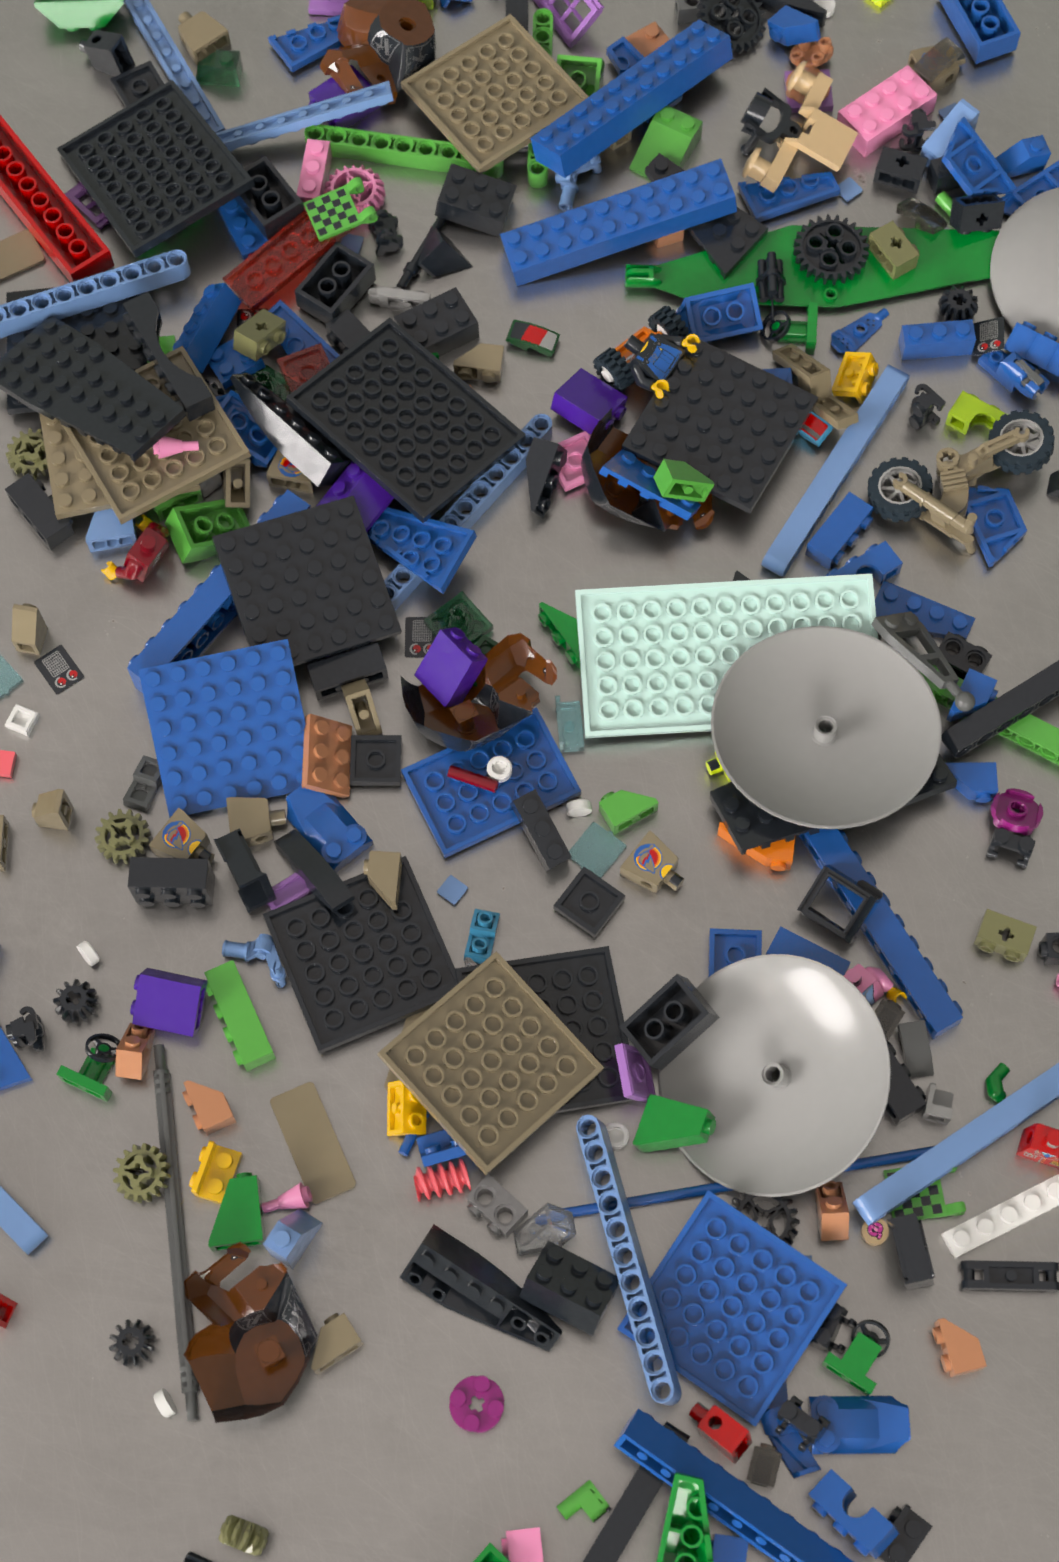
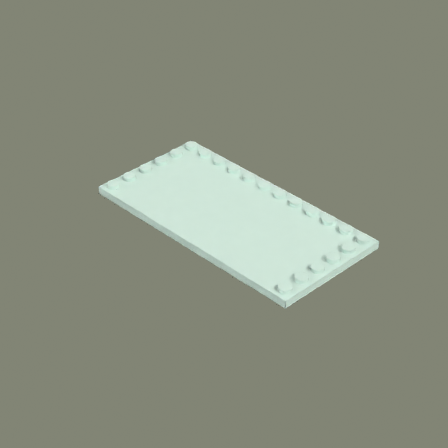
M872 574L575 590L585 738L711 731L713 701L724 675L744 652L775 634L802 627L829 626L854 630L878 639V632L871 625L876 617Z

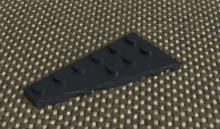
M660 153L645 168V174L651 182L685 171ZM738 207L737 212L687 228L698 245L702 246L707 252L710 261L713 264L715 263L720 269V274L724 279L728 277L768 233L766 226Z

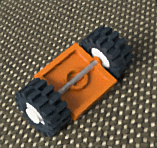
M665 305L649 317L648 325L652 328L651 330L644 326L633 335L644 342L651 333L687 337L690 333H688V327H685V321L680 319L681 316L677 315L674 309L671 310L670 306ZM627 340L615 349L608 348L593 360L595 364L593 365L594 369L597 370V375H600V380L619 392L624 391L635 382L631 369L628 366L635 354L624 347Z

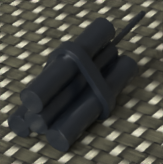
M771 251L767 253L766 260L760 259L757 261L758 277L756 278V286H758L759 302L765 303L771 300L772 320H774L773 300L778 303L784 301L786 278L783 276V260L776 259V252Z

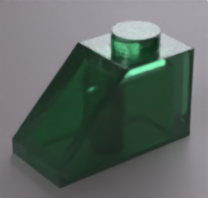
M216 50L198 62L197 82L199 84L240 87L243 71L240 51Z

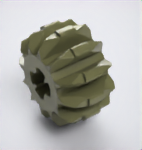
M230 1515L227 1516L222 1524L218 1539L225 1545L253 1556H259L263 1548L265 1549L269 1532L260 1525Z

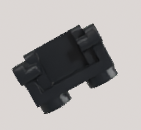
M923 109L913 110L910 113V125L903 124L902 134L907 137V145L904 144V138H900L899 148L901 150H922L923 144L928 139L923 140L924 131L936 129V122L929 121Z
M385 209L377 210L378 220L374 223H369L368 227L377 236L375 240L378 245L375 251L376 256H383L386 252H396L397 249H402L403 237L397 234V217L392 216V213H388Z
M926 384L917 385L914 392L916 395L921 390L926 393L922 392L920 396L914 397L911 403L913 414L909 417V423L915 429L922 428L927 423L938 425L941 419L933 412L934 406H936L937 411H941L946 403Z
M996 828L986 856L997 858L998 852L994 851L995 847L1019 852V855L1024 856L1023 860H1017L1016 865L1026 869L1035 846V841L1031 838V835H1024L1022 837L1009 833L1004 828Z
M25 1006L19 1011L20 1014H30L25 1017V1020L22 1016L6 1025L7 1037L13 1041L15 1047L33 1045L37 1052L44 1051L42 1020L32 1007Z
M836 1303L809 1345L823 1351L831 1352L833 1349L844 1353L846 1347L842 1344L838 1345L834 1341L842 1324L854 1328L857 1321L852 1318L850 1320L845 1318L848 1311L845 1307Z
M793 1395L790 1400L787 1399L781 1405L778 1411L777 1418L780 1421L783 1420V1422L776 1427L775 1432L781 1435L790 1425L806 1437L805 1441L801 1442L798 1447L801 1452H804L810 1444L814 1445L817 1440L821 1439L831 1422L822 1415L818 1421L799 1408L803 1401Z

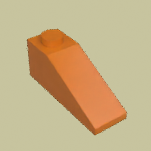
M719 822L717 836L737 848L724 823ZM785 839L772 842L770 847L761 849V846L748 849L746 854L762 865L770 867L772 870H790L793 862L795 840L786 842Z

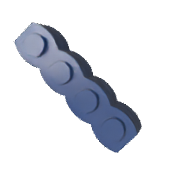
M1026 321L1023 324L1017 322L1004 345V349L1010 353L1015 351L1024 360L1059 377V343L1056 342L1058 337L1046 331L1044 335L1035 331L1037 327Z

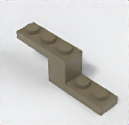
M794 344L772 351L773 360L784 368H791V372L798 377L799 388L818 396V402L812 410L815 414L838 430L848 428L850 425L859 422L858 413L832 395L830 369Z

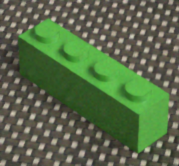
M231 960L204 972L208 980L207 994L208 996L214 995L217 1002L213 1005L218 1019L224 1018L227 1025L222 1028L228 1042L234 1041L237 1050L232 1052L238 1066L243 1064L245 1069L249 1071L276 1059L234 961Z

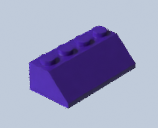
M351 461L316 506L354 495L366 532H368L394 497Z

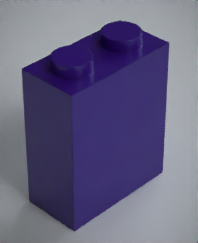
M351 64L350 67L363 88L370 87L371 84ZM331 77L308 92L310 100L308 105L343 95L345 92ZM380 106L368 108L363 112L345 115L340 119L325 121L323 124L349 128L380 108Z
M580 368L555 391L550 409L591 435L595 426L611 408L612 420L607 423L605 430L617 419H622L627 410L625 407L627 396Z
M457 627L440 629L414 676L445 708L456 706L464 701L488 658L481 652L478 646L474 645L465 636L461 629Z
M146 968L135 979L134 990H137V995L130 1008V1015H133L132 1024L193 1037L200 1030L208 980Z

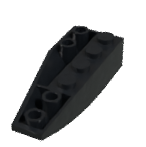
M248 373L233 374L230 379L242 402L260 429L283 456L317 487L334 484L352 460L287 404L285 400L259 383L255 377Z
M433 1224L400 1275L401 1279L445 1308L544 1350L550 1351L563 1332L545 1311L519 1298L522 1288L504 1272L435 1224Z

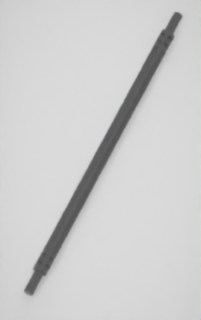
M164 1044L154 1045L156 1070L153 1071L160 1152L167 1155L163 1162L171 1164V1167L166 1169V1173L170 1174L171 1178L164 1180V1183L168 1185L167 1189L164 1188L181 1388L182 1394H185L187 1421H197L196 1392L199 1391L198 1381L188 1360L183 1355L194 1335L191 1303L185 1297L184 1281L188 1278L170 1075L169 1069H166Z

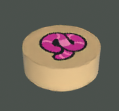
M883 1219L870 1226L866 1222L863 1223L861 1236L867 1244L878 1246L888 1238L889 1227Z

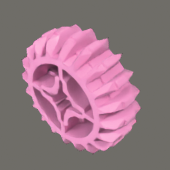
M353 163L352 168H347L344 165L343 171L336 169L335 175H329V181L325 182L323 194L346 185L355 177H360L365 190L360 194L351 195L358 214L369 206H373L375 211L380 210V206H383L386 196L384 183L378 173H373L372 168L365 170L363 164L360 168H356Z

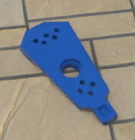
M883 308L876 314L868 313L844 328L831 333V346L842 354H845V352H856L882 327V320L889 316L888 310ZM864 327L865 331L859 332L856 328Z

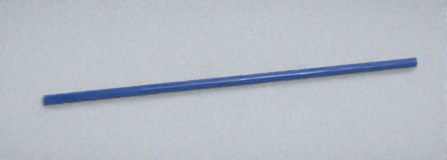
M934 1146L858 1158L844 1172L912 1161ZM716 1182L627 1197L629 1208L704 1196L708 1190L713 1194L734 1190ZM617 1199L610 1202L609 1211L616 1209ZM597 1203L537 1212L534 1213L535 1224L597 1214L599 1209Z

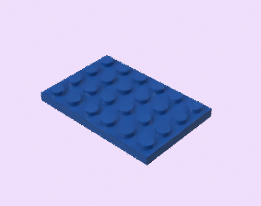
M537 707L532 709V715L525 717L504 735L484 746L466 752L447 748L401 769V773L444 858L520 824L510 803L536 789L546 810H550L581 795V789ZM493 757H506L512 764L511 777L507 781L499 783L495 793L447 777L451 765L489 777L487 774V764Z

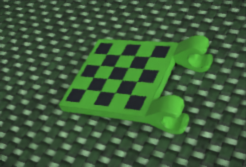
M355 177L346 185L303 203L320 242L361 224L374 223L378 220L373 206L365 208L358 214L351 198L352 194H360L365 190L360 177Z
M953 1167L952 1171L949 1172V1173H954V1172H956L957 1167H956V1168ZM901 1168L884 1170V1178H888ZM939 1179L894 1209L891 1214L892 1218L916 1213L918 1220L964 1215L966 1206L963 1201L945 1205Z

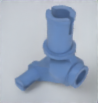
M599 155L592 158L566 178L557 173L555 174V181L560 183L562 189L558 204L559 209L563 211L573 209L575 194L579 192V187L576 184L578 174L593 169L595 174L602 172Z
M260 934L256 940L252 942L247 941V943L224 941L222 946L223 957L242 958L245 962H249L256 957L262 960L266 959L271 979L275 981L276 986L279 987L280 985V988L286 985V972L281 965L272 936Z

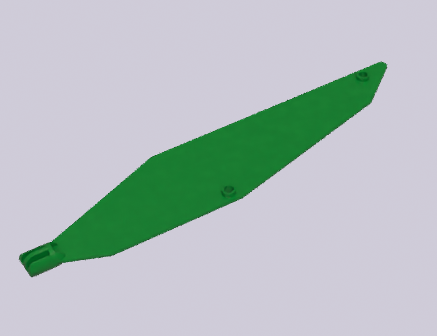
M790 225L768 232L726 279L720 274V269L716 264L710 261L707 252L703 251L659 265L626 264L625 287L657 288L686 298L754 282L758 305H771V300L765 303L759 302L756 278L758 277L757 261L760 259L766 260L767 253L773 251L776 252V259L783 260V276L786 278L784 301L778 303L773 300L774 306H808L809 301L818 302V307H843L989 279L991 254L1000 230H992L990 232L973 231L965 235L958 233L956 229L902 228L906 238L919 251L920 255L916 268L893 280L872 252L868 250V260L865 268L861 269L860 275L855 274L853 280L846 277L845 284L838 279L836 285H833L831 280H828L826 285H824L822 278L814 282L815 275L807 278V269L800 271V264L795 263L796 256L793 255V245L797 232H801L802 225ZM855 227V230L863 229L861 236H867V243L869 234L880 227Z

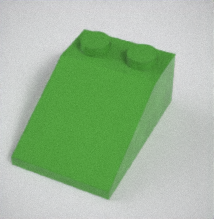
M557 55V64L588 96L602 88L605 68L602 58Z
M668 105L665 106L653 117L630 165V170L648 178L645 174V168L659 153L680 168H683L701 140L703 121Z
M224 499L173 507L165 521L166 528L169 531L182 564L202 561L217 555L212 536L250 526L243 508L225 507Z

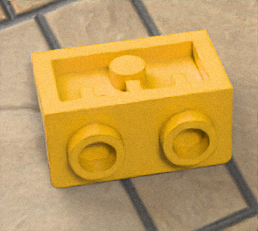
M845 352L832 387L834 396L856 397L859 404H863L872 390L874 378L879 372V365L872 353Z
M400 1080L389 1082L387 1136L425 1135L426 1109Z
M209 1140L207 1147L203 1146L200 1152L199 1162L201 1164L198 1172L194 1171L190 1180L189 1187H192L191 1192L194 1196L221 1204L229 1179L235 1178L243 1154L219 1146L214 1141Z

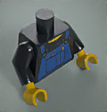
M651 333L642 342L634 335H631L624 347L635 354L628 366L631 369L636 385L654 392L659 399L663 398L662 390L670 391L666 379L685 353L684 348L687 347L689 352L695 353L697 348L692 343H700L699 337L696 334L684 337Z

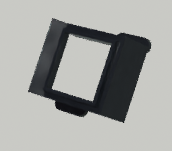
M240 828L218 839H214L224 862L227 863L240 889L238 893L248 914L277 899L267 874L261 872Z
M825 865L797 910L817 924L828 928L850 944L855 942L857 938L855 935L874 905L882 899L883 893L865 880L856 882L831 865ZM828 877L863 898V901L845 929L810 907Z
M913 1213L886 1219L888 1227L893 1232L907 1291L934 1285L933 1278H935L933 1266L922 1222L918 1220L917 1214Z

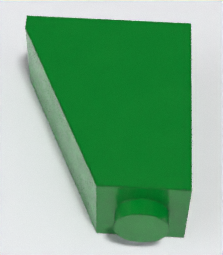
M650 1094L633 1145L641 1152L647 1153L707 1143L709 1136L715 1131L716 1117L708 1109Z
M251 1172L237 1174V1178L229 1179L208 1241L212 1252L227 1250V1248L239 1242L246 1244L247 1247L263 1245L265 1242L261 1187L257 1175H253Z

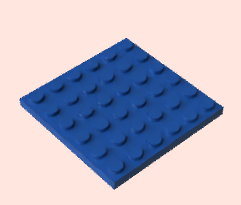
M288 639L138 669L169 818L178 808L189 815L227 807L226 798L228 797L270 798L292 793L302 785L304 728L306 723Z
M709 1190L650 1278L676 1371L755 1427L847 1287L846 1283ZM646 1303L639 1307V1317L647 1313ZM627 1313L617 1329L635 1341ZM651 1330L647 1333V1344H650L654 1341V1330Z

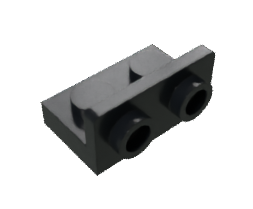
M905 1504L902 1508L896 1506L887 1519L894 1525L899 1535L878 1557L883 1562H909L933 1527L912 1511L908 1504Z

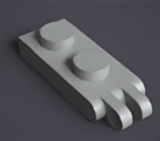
M379 287L368 290L369 302L379 304L383 308L407 311L431 299L430 293L420 290L409 291L399 287Z

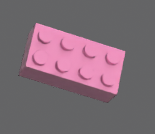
M907 65L839 110L837 120L858 132L852 145L865 158L901 134L903 124L910 125V113L913 110L923 109L927 116L934 111L938 94Z

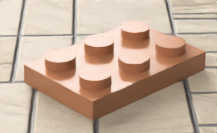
M314 714L305 716L302 788L343 799L349 797L352 726Z

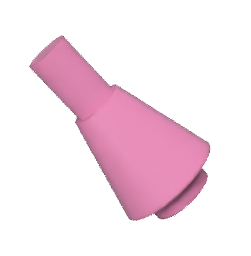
M163 436L153 445V454H158V459L179 454L183 451L199 450L198 441H182Z
M300 1182L278 1196L277 1199L262 1203V1210L266 1214L278 1209L309 1208L312 1194L309 1187H304Z

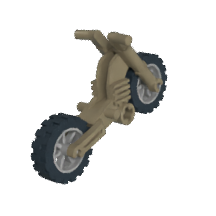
M1014 410L1011 411V414L1002 415L999 421L996 420L993 424V429H990L989 440L968 453L960 455L953 448L941 449L936 456V478L940 483L942 495L940 500L933 497L932 476L930 473L928 474V469L924 465H919V461L914 459L911 461L907 457H902V459L895 457L891 458L888 462L883 461L879 464L880 467L873 469L872 476H869L868 479L869 504L873 506V511L876 514H881V518L885 520L888 518L892 519V522H899V520L908 522L913 517L915 519L919 517L920 520L926 521L950 538H954L962 543L967 552L973 554L976 552V546L974 544V537L970 534L974 533L977 515L969 513L967 518H964L968 507L969 485L975 486L977 478L1002 467L1003 471L1007 473L1011 471L1015 475H1020V473L1027 475L1031 474L1034 470L1039 471L1042 469L1043 464H1047L1050 461V456L1053 455L1055 441L1053 427L1049 426V421L1045 417L1042 419L1039 413H1029V410H1023L1022 412ZM1037 439L1040 442L1039 446L1030 443ZM948 457L949 460L943 461V458ZM889 481H890L891 484L893 485V486H884V485H885L887 482H889ZM883 493H892V494H891L888 498H886Z

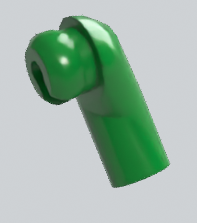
M1001 1062L985 1080L987 1094L996 1103H1000L1006 1098L1002 1080L1010 1072V1069Z

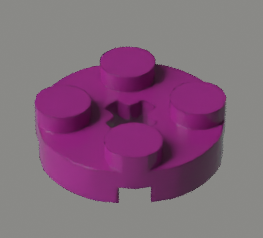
M1011 788L1006 789L1005 793L1000 794L999 792L995 795L990 810L994 818L993 824L997 828H1004L1023 835H1031L1042 820L1043 807L1041 803L1038 806L1034 801L1035 797L1031 793ZM1014 808L1018 809L1019 813L1013 811Z
M482 1375L469 1376L461 1380L454 1387L450 1395L449 1409L454 1422L460 1428L468 1432L485 1433L493 1429L500 1422L504 1412L505 1401L500 1387L494 1381ZM473 1397H476L478 1400L484 1399L485 1403L482 1404V1411L478 1412L476 1409L471 1410L469 1408Z

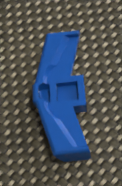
M785 1381L760 1421L765 1435L771 1440L793 1478L819 1471L821 1468L808 1448L804 1452L798 1449L800 1443L804 1441L797 1430L788 1425L781 1435L775 1432L776 1427L783 1422V1420L780 1421L777 1418L778 1411L781 1405L788 1399L787 1381Z

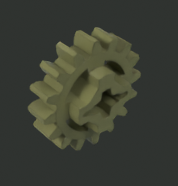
M29 428L28 434L20 431L21 437L13 436L14 444H7L9 452L6 453L10 468L14 469L17 475L21 473L23 476L27 473L32 474L34 479H37L38 473L46 476L45 470L48 469L42 430L38 429L36 433H33L32 429Z
M120 808L115 816L109 812L108 820L100 819L103 826L96 827L95 830L99 835L94 837V839L99 844L97 846L99 852H104L105 859L108 860L112 857L115 864L120 859H123L124 863L128 864L130 857H137L136 854L139 852L141 854L146 853L143 846H149L150 841L146 837L151 836V831L146 829L149 825L146 820H142L140 813L133 816L132 810L128 809L126 814H123ZM137 829H139L138 840L135 838V835L137 834ZM108 833L111 834V838L108 840L109 844H107ZM117 833H118L119 835H123V836H126V835H127L128 838H126V837L124 838V837H122V836H121V837H118Z
M143 1143L141 1147L136 1144L132 1145V1152L125 1149L123 1151L125 1158L116 1159L120 1164L119 1168H113V1172L118 1173V1177L113 1179V1183L120 1184L117 1192L124 1194V1198L130 1201L133 1199L134 1202L141 1203L144 1199V1201L152 1202V1195L160 1197L159 1189L161 1187L167 1189L168 1187L164 1180L171 1178V1175L166 1173V1169H169L171 1164L163 1162L167 1155L160 1152L159 1148L151 1147L146 1143ZM145 1171L149 1172V1173H144V1174H140V1175H136V1174H135V1173H141V1172H145Z

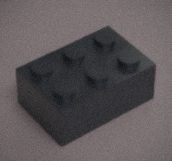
M266 156L244 168L253 179L255 186L234 199L268 242L307 218L303 201Z
M451 163L437 201L435 216L500 238L517 185Z
M336 241L294 290L297 306L327 324L347 308L351 310L376 280L374 264Z
M456 287L394 316V322L429 352H437L439 357L479 338L478 321Z
M130 857L128 888L136 903L142 906L164 903V905L169 907L190 904V906L196 908L213 905L215 874L208 859Z
M676 974L619 1027L650 1067L663 1070L720 1017L688 978Z
M547 1241L526 1277L519 1298L593 1336L616 1293L619 1281L617 1275Z

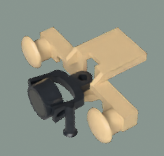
M802 61L796 67L787 87L789 92L793 88L805 96L798 112L806 117L803 123L791 120V106L767 88H764L762 93L757 91L740 121L744 124L741 131L751 135L747 143L741 146L742 154L749 156L743 168L742 176L745 179L748 175L773 193L781 183L798 149L838 172L858 135V132L819 110L833 79L821 72L815 76L805 70L807 61ZM772 106L780 111V120L777 127L768 133L760 128V125ZM810 125H812V128L809 134L807 135L805 131L808 129ZM759 140L767 144H773L777 141L779 150L771 163L759 156L762 148L758 147L753 151Z

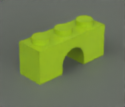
M962 391L950 409L945 424L966 435L970 428L975 425H984L989 429H993L994 422L996 420L999 421L1000 417L1006 413L1002 412L997 406L983 402L976 395Z

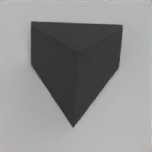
M435 225L431 226L417 264L431 277L472 268L473 266L452 241Z

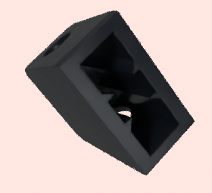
M95 30L88 40L82 39L79 44L80 51L87 53L95 69L113 77L135 66V62L121 34Z

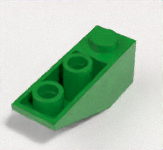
M543 602L539 603L538 618L544 627L548 626L551 629V635L558 646L562 645L566 650L565 655L572 665L576 664L580 669L577 619Z

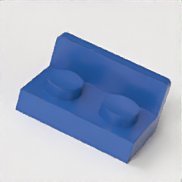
M444 1129L416 1138L424 1167L467 1155Z

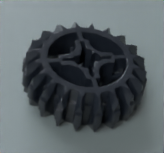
M741 1192L739 1195L742 1201L735 1197L732 1199L733 1205L737 1207L735 1209L742 1212L747 1207L752 1220L756 1223L759 1216H762V1219L763 1217H770L766 1224L767 1227L763 1228L791 1246L794 1241L790 1236H797L798 1230L791 1226L799 1225L800 1220L791 1218L798 1213L796 1208L788 1209L793 1203L792 1199L784 1202L782 1200L784 1196L763 1197ZM765 1201L776 1207L764 1210L758 1204L755 1205L754 1202ZM782 1213L784 1231L779 1237L776 1234L773 1221Z

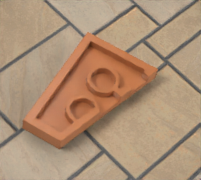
M655 21L625 37L644 57L670 40Z

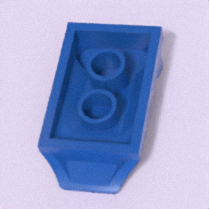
M754 282L686 297L676 310V314L681 316L680 319L685 321V327L689 329L688 333L696 334L704 342L763 330Z
M230 390L225 395L215 397L250 451L251 457L249 458L251 462L257 467L267 468L278 449L257 425L239 394Z
M301 785L286 797L287 820L318 851L336 873L374 844L366 830L356 822L335 796L302 788Z
M822 1395L808 1397L809 1415L817 1421L822 1415L831 1422L821 1439L817 1440L814 1445L810 1444L812 1455L895 1454L903 1444L911 1440L909 1407L897 1401L893 1396Z

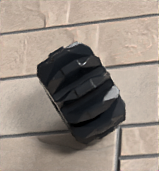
M954 285L950 290L945 289L938 302L939 315L944 316V322L974 318L978 311V296H972V289L965 291L964 285L960 289H957Z
M75 979L72 986L65 981L64 986L66 989H57L56 992L60 997L53 999V1003L57 1005L55 1012L57 1015H62V1019L65 1022L71 1019L73 1024H77L79 1017L84 1022H87L88 1017L86 1014L94 1015L96 1011L92 1006L99 1004L98 999L95 998L96 990L90 988V984L87 981L81 984L78 979ZM75 998H78L79 1001L77 1005L73 1003Z
M127 1319L125 1321V1329L120 1325L115 1327L120 1332L118 1336L115 1334L110 1335V1339L117 1343L109 1346V1350L117 1352L114 1359L117 1362L123 1359L125 1367H128L131 1361H133L134 1366L139 1367L140 1357L147 1362L150 1360V1357L146 1354L147 1350L155 1352L156 1347L149 1343L154 1342L157 1338L154 1334H149L152 1329L150 1325L142 1328L143 1321L137 1319L133 1326L131 1320ZM132 1337L139 1341L138 1344H134L136 1345L134 1349L127 1345L128 1342L131 1343L129 1339Z

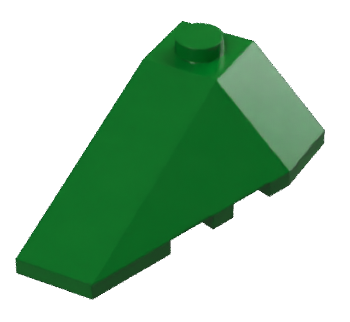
M675 1472L656 1562H713L704 1478Z

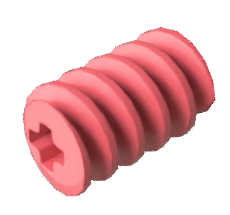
M459 1158L457 1167L449 1160L447 1169H444L441 1163L437 1164L436 1171L431 1166H427L426 1173H423L420 1167L416 1168L414 1183L418 1202H421L422 1193L425 1194L428 1200H431L433 1191H435L439 1198L442 1197L443 1189H446L449 1196L453 1195L454 1187L457 1188L460 1194L464 1191V1185H467L471 1191L467 1166L462 1158Z

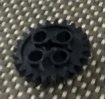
M700 0L701 2L697 6L699 11L696 16L701 18V21L730 35L732 53L735 49L738 54L743 50L748 52L763 37V32L766 30V27L763 25L767 22V19L762 18L766 11L759 10L762 2L756 3L754 0Z
M827 214L826 220L817 216L816 223L810 219L808 226L802 225L801 232H797L796 239L794 240L793 255L796 256L795 263L800 264V271L807 269V278L815 275L814 282L822 278L824 285H826L828 280H831L832 284L836 285V281L839 279L845 284L846 277L853 280L855 274L860 275L861 269L865 268L868 260L870 245L866 243L867 236H861L863 229L855 230L856 222L850 225L847 224V217L843 221H839V215H836L834 220H831L829 214Z

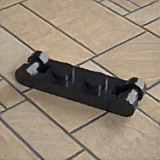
M975 1260L960 1262L961 1271L964 1272V1280L961 1281L962 1290L1059 1292V1282H1057L1058 1262ZM974 1271H982L983 1280H975ZM1039 1272L1046 1273V1281L1039 1280Z

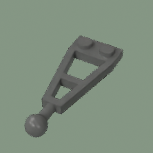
M909 611L874 618L871 625L881 637L939 689L947 688L955 697V705L960 711L967 712L975 706L974 695L968 691H962L957 685L959 681L958 676L926 627L915 614ZM917 636L928 654L920 655L902 638Z

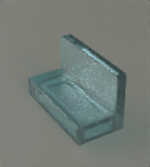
M560 695L555 696L560 752L584 751L580 701L561 702Z

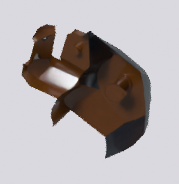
M419 0L347 1L343 5L337 27L338 38L344 47L328 49L319 67L325 75H331L345 94L363 89V86L349 65L350 59L356 60L360 69L373 85L389 81L394 101L389 102V105L394 104L398 91L402 89L401 81L436 60L435 28L425 3Z
M611 408L593 429L582 456L581 468L590 498L596 505L610 514L629 522L657 528L663 532L667 529L678 530L683 524V518L660 507V501L656 499L647 500L639 495L640 491L630 485L626 488L617 483L619 479L610 474L607 477L599 474L602 466L622 450V444L628 436L627 433L614 428L613 424L605 430L607 423L612 420ZM637 458L638 460H640V461H641L642 463H644L645 465H648V466L654 468L655 471L658 470L657 467H655V466H653V465H651V464H649V463H647V462H645V461H643V460ZM711 494L707 496L704 502H698L701 506L693 515L696 529H705L713 521L715 512L712 510Z
M522 633L507 635L485 654L488 660L476 679L477 687H471L462 703L445 708L423 684L420 686L413 685L401 676L402 696L405 707L415 725L427 739L441 746L466 752L484 746L504 735L525 717L532 715V709L540 703L539 692L518 676L522 672L528 671L552 686L557 679L555 665L550 659L545 660L531 647L530 639Z
M241 1242L227 1248V1254L208 1269L200 1273L194 1271L184 1281L185 1297L212 1323L193 1336L183 1355L193 1370L212 1411L215 1423L246 1420L262 1416L284 1406L302 1377L318 1337L291 1281L287 1268L282 1262L257 1267L229 1291L220 1287V1282L242 1264L251 1252L247 1245Z

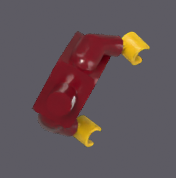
M142 514V521L139 524L136 523L135 526L143 531V533L129 550L124 566L117 567L112 561H108L106 563L108 567L101 569V571L109 580L117 577L129 580L137 579L143 583L169 548L167 540L169 536L168 529Z

